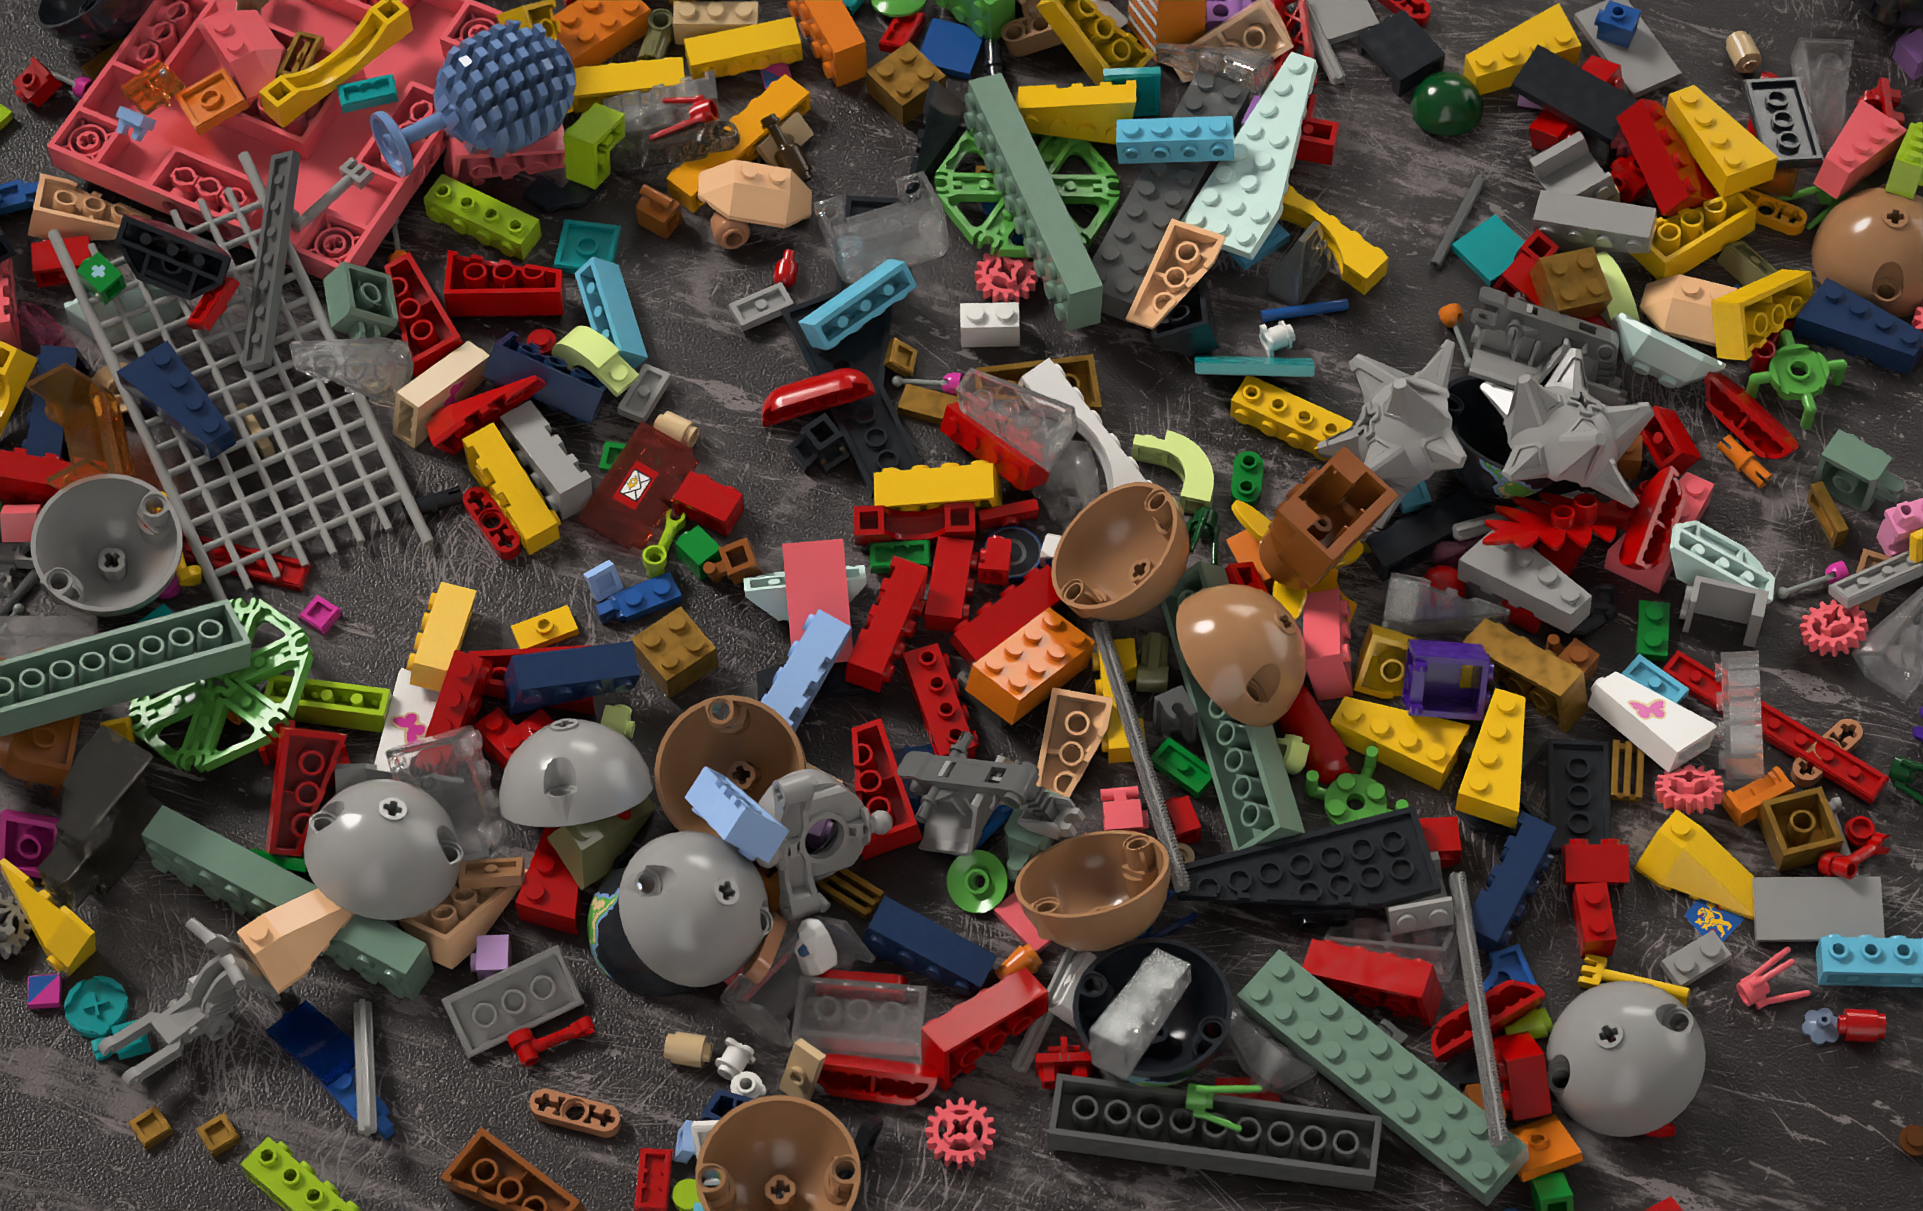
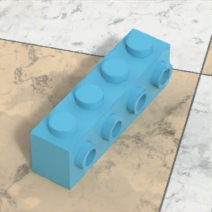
M1233 116L1117 120L1116 145L1118 163L1234 160Z
M592 257L575 272L591 329L599 332L620 350L619 355L635 370L648 356L619 264Z
M888 259L798 323L812 347L829 350L837 346L849 334L861 329L863 324L881 315L890 305L905 298L918 285L905 261Z
M1839 934L1820 937L1816 948L1818 985L1923 987V938L1910 939L1902 935L1890 938H1875L1873 935L1843 937Z

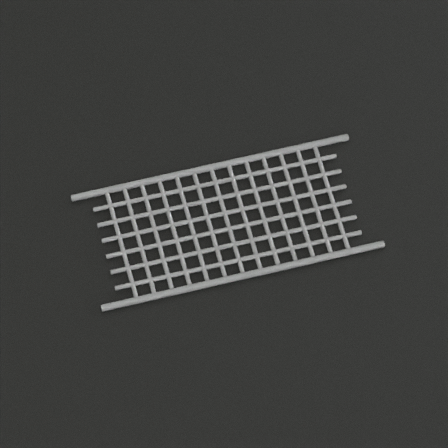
M244 151L238 155V158L259 201L241 208L232 188L227 187L224 189V192L233 209L232 212L213 219L204 198H200L197 200V203L206 222L186 230L176 209L171 210L170 215L176 228L197 235L210 229L216 244L229 255V249L249 242L257 259L258 243L256 238L260 237L261 228L251 231L244 215L260 208L264 210L266 187L249 152ZM237 218L245 235L225 243L217 226ZM53 229L48 232L47 235L167 498L179 517L183 533L198 565L201 567L202 574L215 602L227 599L218 577L237 570L246 592L252 591L254 588L244 566L262 558H265L274 580L282 577L272 554L290 546H293L302 568L309 566L310 564L300 542L318 534L321 535L330 556L336 555L337 550L328 530L346 522L349 523L358 544L364 543L365 538L357 524L356 518L376 510L385 531L393 530L383 507L402 499L423 545L429 546L434 543V538L334 329H331L330 321L290 238L286 258L293 272L284 275L283 284L297 279L304 296L286 303L281 294L278 315L283 314L290 331L276 336L274 346L294 338L302 355L281 363L274 348L272 357L274 367L255 375L253 371L248 372L243 369L247 378L226 386L219 369L237 361L242 364L243 350L235 333L247 329L248 320L231 326L224 312L219 316L224 330L203 337L201 330H193L191 328L197 341L176 349L169 332L187 325V320L192 314L187 300L172 293L153 300L147 283L135 277V280L126 283L127 287L112 299L119 315L100 322L93 306L101 303V301L96 297L89 298L85 287L80 282L75 265L59 230ZM95 243L88 245L92 257L99 252ZM124 256L110 261L115 267L127 263ZM231 259L226 277H233L240 283L238 286L240 294L231 297L227 303V308L244 301L249 311L252 289L247 291L240 273L255 268L256 259L237 267L233 259ZM139 287L147 304L126 312L119 295ZM178 300L185 317L165 325L158 307ZM308 303L316 320L297 327L290 310ZM150 311L158 328L137 336L130 319ZM123 322L130 340L112 347L104 330ZM319 327L327 345L309 352L301 335ZM160 335L164 342L167 340L179 357L200 348L208 365L191 372V374L196 379L212 373L219 390L207 394L211 401L221 397L224 398L231 414L223 418L228 424L235 422L242 439L236 441L237 444L213 459L206 455L194 459L186 442L188 440L173 426H170L175 438L157 445L149 427L164 421L159 415L145 420L138 405L140 400L121 386L116 371L121 369V366L115 354L134 347L138 357H141L145 354L141 343ZM228 336L236 354L215 362L208 344ZM331 352L339 369L320 376L313 359ZM305 362L313 380L293 388L285 370ZM278 374L286 391L265 399L258 382ZM343 376L350 393L332 401L324 383ZM251 385L258 403L238 411L230 393ZM317 387L325 404L305 412L297 395ZM290 398L297 416L277 424L269 406ZM354 400L362 418L344 425L336 408ZM262 410L270 427L249 435L242 418ZM329 411L336 429L316 437L308 419ZM301 423L309 440L288 448L281 431ZM366 425L374 442L356 450L348 432ZM274 435L281 452L261 460L253 443ZM341 436L348 453L328 462L320 444ZM179 445L186 463L168 470L160 452ZM246 446L254 464L233 472L225 454ZM313 447L321 465L300 473L293 455ZM378 449L386 467L367 474L359 457ZM218 458L226 475L205 484L198 466ZM285 459L293 477L273 485L265 467ZM352 460L360 478L340 486L332 469ZM191 470L198 487L179 495L172 477ZM258 471L265 489L245 497L237 479ZM325 472L333 490L312 498L304 480ZM390 474L398 492L379 500L371 482ZM230 483L237 501L217 509L209 491ZM297 484L305 502L284 510L276 492ZM364 485L372 503L351 511L344 493ZM202 494L209 512L191 520L183 502ZM269 496L277 514L256 522L249 504ZM336 497L344 515L324 523L316 505ZM241 508L249 525L229 534L221 516ZM309 509L317 527L296 535L288 517ZM214 520L221 537L202 545L195 527ZM281 521L289 539L268 547L260 529ZM253 533L260 551L240 559L232 541ZM225 544L232 563L214 570L206 552Z

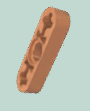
M1842 719L1822 737L1851 753L1860 744L1863 729L1853 719ZM1843 731L1846 733L1852 731L1854 733L1853 737L1847 736L1840 745L1838 741L1841 739ZM1815 742L1806 752L1814 751L1816 756L1821 759L1816 753L1815 747L1817 742ZM1798 757L1794 761L1791 770V778L1797 785L1811 787L1824 777L1822 775L1823 771L1814 766L1811 775L1809 773L1800 774L1801 768L1806 770L1809 766H1807L1808 762Z
M776 912L771 914L773 928L768 934L764 935L758 949L748 961L743 971V976L755 984L761 982L770 970L788 925V921Z
M539 1089L530 1097L531 1113L538 1121L603 1138L616 1135L621 1128L619 1111L612 1105L550 1089ZM545 1100H549L552 1107H546L544 1111H540L538 1104H543ZM579 1106L583 1108L585 1112L582 1118L578 1120L569 1119L566 1113L571 1107ZM556 1108L560 1109V1116H557ZM590 1111H593L594 1118H591V1123L588 1124L591 1117ZM607 1115L611 1116L613 1123L609 1122L606 1124V1127H602L600 1120H604Z

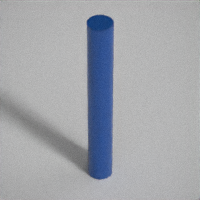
M1345 298L1262 310L1261 320L1262 322L1349 310L1348 299Z

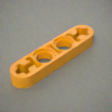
M1706 176V179H1707L1708 182L1710 183L1711 187H1712V188H1715V187L1713 186V184L1710 182V180L1708 179V177ZM1750 188L1740 191L1742 195L1757 207L1755 223L1792 236L1803 232L1807 215L1802 208ZM1714 190L1716 195L1719 197L1720 194L1717 192V190ZM1768 206L1773 210V213L1764 215L1759 212L1758 208ZM1779 212L1782 213L1780 219L1777 218ZM1792 218L1797 219L1794 224L1789 222Z

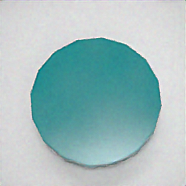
M94 976V979L87 981L84 979L78 982L69 991L64 1002L65 1016L71 1028L79 1035L89 1038L105 1037L112 1034V1026L125 1023L129 1013V999L122 985L114 979L105 976Z

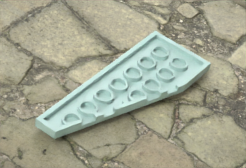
M1294 52L1289 54L1235 137L1234 160L1220 161L1181 220V222L1224 235L1226 239L1221 249L1253 260L1282 215V202L1284 194H1287L1290 170L1294 166L1302 134L1301 125L1306 117V105L1308 97L1312 93L1318 68L1315 59Z

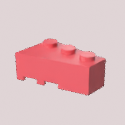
M1339 588L1308 593L1303 607V639L1306 649L1307 672L1317 702L1354 696L1351 651L1349 647L1351 632L1347 618L1351 617L1349 602L1342 599Z

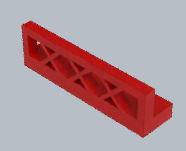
M1271 0L1281 16L1294 45L1293 48L1271 61L1273 79L1291 52L1295 53L1299 46L1304 47L1303 56L1314 59L1307 0ZM1298 1V7L1292 15L1289 14L1287 5ZM1299 23L1301 24V29L1294 38L1290 32L1295 24ZM1316 75V77H1315V81H1314V85H1313V86L1318 85V83H1317V75Z

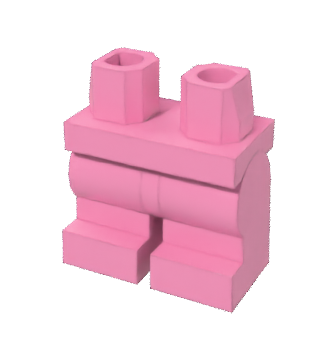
M1923 498L1912 502L1905 501L1897 504L1896 507L1885 510L1884 516L1886 519L1882 521L1876 538L1887 556L1894 557L1908 551L1910 547V534L1923 528Z

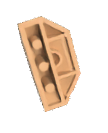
M732 160L699 173L698 199L702 202H707L715 211L727 219L785 229L811 216L812 191L791 169Z
M1677 274L1647 283L1639 310L1665 335L1716 347L1713 317L1711 315V301L1735 291L1737 288Z

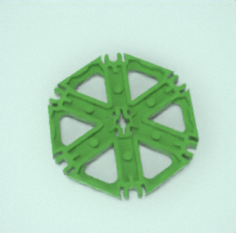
M970 129V134L966 130L936 171L935 186H938L935 192L936 202L972 246L974 241L978 239V249H981L984 244H991V255H995L998 252V257L1032 258V255L1028 256L1026 254L1024 246H1018L1011 242V238L1016 232L1013 222L1014 217L1012 213H1007L1005 209L1002 191L998 192L995 188L994 174L955 172L964 157L969 153H977L984 160L983 151L978 150L975 145L973 130ZM1030 133L1032 137L1042 140L1037 148L1063 203L1093 204L1099 208V212L1086 229L1079 227L1072 219L1084 246L1086 247L1087 244L1090 247L1119 204L1118 175L1087 140ZM1070 155H1078L1082 157L1096 175L1056 173ZM961 202H998L983 225L979 227L972 226L957 208V205Z
M242 598L229 600L251 641V645L257 628L263 623H270L285 633V637L251 652L250 667L179 686L151 699L153 695L151 694L133 699L131 702L129 717L135 723V725L131 726L135 732L134 734L139 740L180 771L183 768L186 772H189L192 764L195 763L194 766L199 772H204V770L209 772L271 743V739L265 734L268 733L273 738H277L279 735L274 730V727L278 723H284L286 726L290 724L284 714L294 719L314 659L312 656L313 651L307 644L310 642V639L300 626L260 598L259 602L256 598H252L248 607ZM287 670L295 671L288 696L282 703H274L253 688V686ZM216 679L218 682H225V685L228 687V689H226L223 686H217L214 680ZM229 711L253 727V735L248 740L240 742L224 751H217V744ZM193 715L183 745L179 750H174L160 739V732L165 727Z

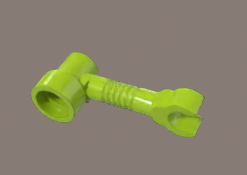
M672 509L668 510L666 513L665 530L658 545H651L644 549L642 554L643 565L647 569L649 578L652 579L665 574L668 550L675 535L686 524L684 512L679 520H672Z

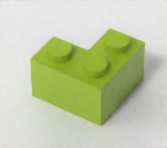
M595 102L587 111L582 113L581 117L571 127L566 129L563 142L565 143L564 164L566 165L567 179L596 189L611 174L610 151L625 137L624 113Z

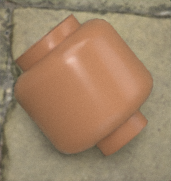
M717 211L713 214L710 227L715 242L721 248L736 249L747 242L750 237L748 222L727 219Z

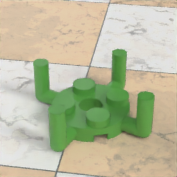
M1785 329L1780 334L1776 354L1770 361L1768 371L1751 374L1746 392L1756 399L1760 384L1770 383L1781 399L1802 400L1804 412L1800 426L1804 430H1809L1812 427L1817 411L1813 397L1823 393L1829 373L1833 372L1831 383L1835 386H1840L1843 383L1848 364L1844 359L1827 361L1820 352L1815 353L1809 350V346L1795 344L1792 332ZM1800 368L1806 372V375L1796 376L1791 372V369Z
M1367 747L1364 765L1360 774L1343 773L1338 776L1328 789L1318 786L1319 774L1317 771L1310 770L1307 772L1305 793L1308 796L1324 801V811L1330 819L1332 826L1393 811L1387 809V798L1383 785L1372 779L1377 765V747ZM1357 799L1364 804V807L1360 810H1353L1348 807L1347 802ZM1403 799L1398 800L1395 810L1408 807V802Z

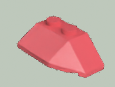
M220 10L195 22L196 27L223 67H225L246 101L249 103L259 98V91L276 79V73L280 67L284 50L258 11Z

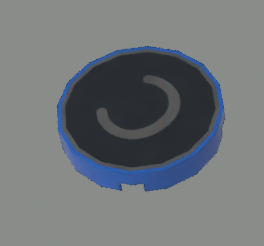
M1017 526L1003 527L994 531L989 536H1001L1005 539H1012L1009 583L1025 581L1023 577L1035 567H1040L1041 543L1037 536L1026 528ZM987 538L986 541H985V544H984V547H983L984 549L987 548V540H988V538Z

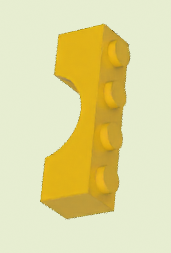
M0 341V437L38 358Z
M1134 638L1114 639L1115 650H1117V656L1120 657L1119 663H1121V669L1124 670V676H1126L1124 678L1126 679L1125 682L1130 683L1137 680ZM1097 646V653H1092L1093 671H1099L1100 678L1095 680V695L1114 698L1108 676L1105 672L1106 669L1101 659L1102 656H1100L1101 653ZM1113 700L1109 727L1101 741V751L1108 753L1109 763L1134 762L1127 737L1125 736L1126 734L1124 733L1125 731L1123 730L1124 727L1119 717L1120 714H1118L1119 711L1115 704L1116 701ZM1139 718L1138 721H1140L1139 724L1141 725L1139 728H1142L1140 731H1143L1142 734H1144L1143 737L1145 738L1144 722L1142 718Z

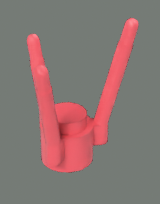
M1785 947L1752 974L1737 983L1738 994L1746 1006L1749 1007L1755 1004L1759 1010L1766 1005L1810 996L1811 992L1804 990L1766 998V994L1770 993L1767 981L1794 965L1795 960L1789 959L1766 974H1762L1791 951L1790 947Z

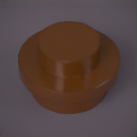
M1908 1125L1900 1132L1898 1142L1905 1154L1912 1157L1923 1156L1922 1126Z

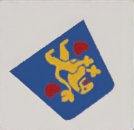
M1700 898L1685 913L1687 920L1701 936L1714 930L1722 942L1746 918L1721 909L1717 904Z

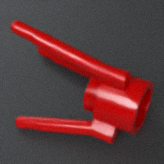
M703 94L695 97L663 98L662 102L664 104L694 103L693 107L689 108L690 119L654 133L649 138L650 140H655L690 126L673 137V141H678L708 124L715 123L718 120V110L715 102L711 98L705 100Z

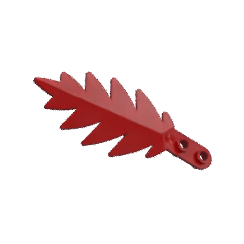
M1650 480L1641 482L1638 488L1632 490L1638 500ZM1539 492V497L1551 505L1514 496L1513 501L1529 512L1496 505L1495 511L1511 521L1486 519L1485 525L1495 532L1487 535L1483 539L1482 544L1485 546L1514 544L1518 548L1526 550L1537 543L1538 540H1541L1552 550L1558 551L1564 545L1567 536L1580 547L1587 548L1591 543L1592 531L1606 542L1611 543L1616 536L1617 526L1623 530H1628L1630 525L1629 519L1632 518L1635 508L1632 509L1616 500L1602 503L1594 495L1585 493L1571 499L1552 493Z

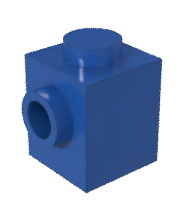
M1609 0L1605 10L1600 9L1594 23L1595 26H1598L1596 38L1629 48L1638 29L1641 10Z

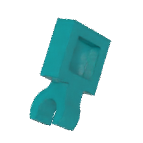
M137 1020L112 1026L113 1035ZM147 1033L117 1052L119 1060L150 1052L151 1048ZM106 1037L91 1041L96 1061L107 1059L113 1055V1052L110 1050L104 1056L98 1049L99 1043Z

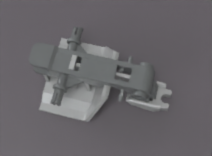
M1486 286L1481 287L1479 300L1498 307V311L1492 313L1480 308H1474L1470 320L1476 325L1470 341L1474 342L1475 345L1468 375L1511 389H1515L1517 379L1525 374L1533 376L1540 384L1552 369L1561 362L1569 348H1576L1582 350L1589 394L1602 404L1608 406L1626 404L1627 399L1625 398L1628 391L1619 388L1622 379L1615 376L1619 347V336L1615 331L1528 303L1524 292L1521 297V292H1516L1514 298H1512L1506 292Z
M962 731L956 744L951 745L949 756L910 751L905 755L897 769V774L900 778L913 780L909 787L912 794L921 795L920 802L922 805L914 816L918 822L925 824L923 840L918 846L920 850L963 856L972 855L992 812L1000 805H1008L1011 808L1022 810L1017 820L1019 825L1028 831L1053 839H1058L1060 836L1075 837L1077 831L1071 823L1075 821L1083 822L1085 818L1083 812L1075 807V804L1069 797L1050 795L1049 792H1044V787L1036 786L1039 780V769L1034 764L1023 762L1020 765V760L1017 759L1013 762L1000 755L997 756L995 762L967 759V748L974 739L973 735L967 731Z

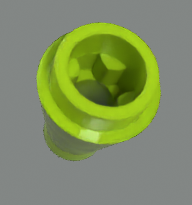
M1535 1007L1512 1024L1504 1027L1506 1035L1528 1031L1533 1039L1548 1037V1033L1552 1031L1554 1026L1545 1007L1538 1010Z

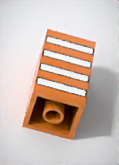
M1128 0L1127 25L1144 48H1149L1155 53L1152 58L1158 63L1174 55L1205 34L1207 0Z

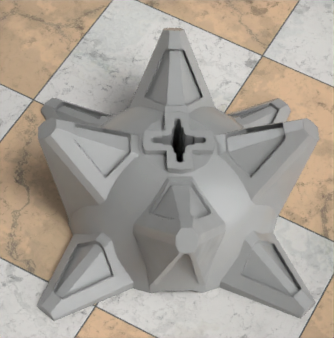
M1449 339L1445 340L1427 365L1421 371L1416 372L1415 375H1409L1358 353L1349 361V365L1364 397V405L1362 406L1356 425L1317 444L1319 456L1331 459L1343 446H1346L1399 495L1374 525L1380 529H1384L1406 493L1412 492L1413 487L1421 481L1429 479L1435 471L1463 468L1467 455L1451 429L1452 417L1448 412L1447 398L1450 394L1447 387L1455 342Z
M1569 348L1544 387L1538 383L1536 378L1528 374L1522 375L1517 379L1514 391L1487 381L1480 386L1482 392L1504 418L1503 425H1505L1508 434L1507 443L1511 447L1512 452L1501 474L1509 481L1545 477L1556 482L1567 480L1579 483L1581 487H1591L1632 509L1640 504L1636 495L1619 472L1617 462L1655 415L1653 408L1649 402L1608 406L1591 396L1588 389L1582 350Z

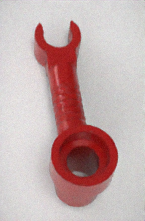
M1797 316L1791 322L1785 321L1784 327L1779 332H1772L1767 342L1761 348L1755 347L1751 351L1752 356L1749 366L1753 372L1758 373L1767 370L1771 359L1776 354V347L1781 332L1785 329L1792 331Z
M1875 832L1865 846L1848 856L1830 850L1825 851L1818 862L1819 872L1829 877L1854 878L1857 873L1858 864L1873 855H1886L1891 848L1882 846L1883 841L1889 838L1890 835Z
M585 1016L571 1023L568 1027L537 1040L534 1038L530 1028H522L511 1033L507 1037V1041L511 1050L517 1053L522 1067H528L540 1060L539 1052L573 1038L577 1039L594 1033L595 1030L591 1017Z

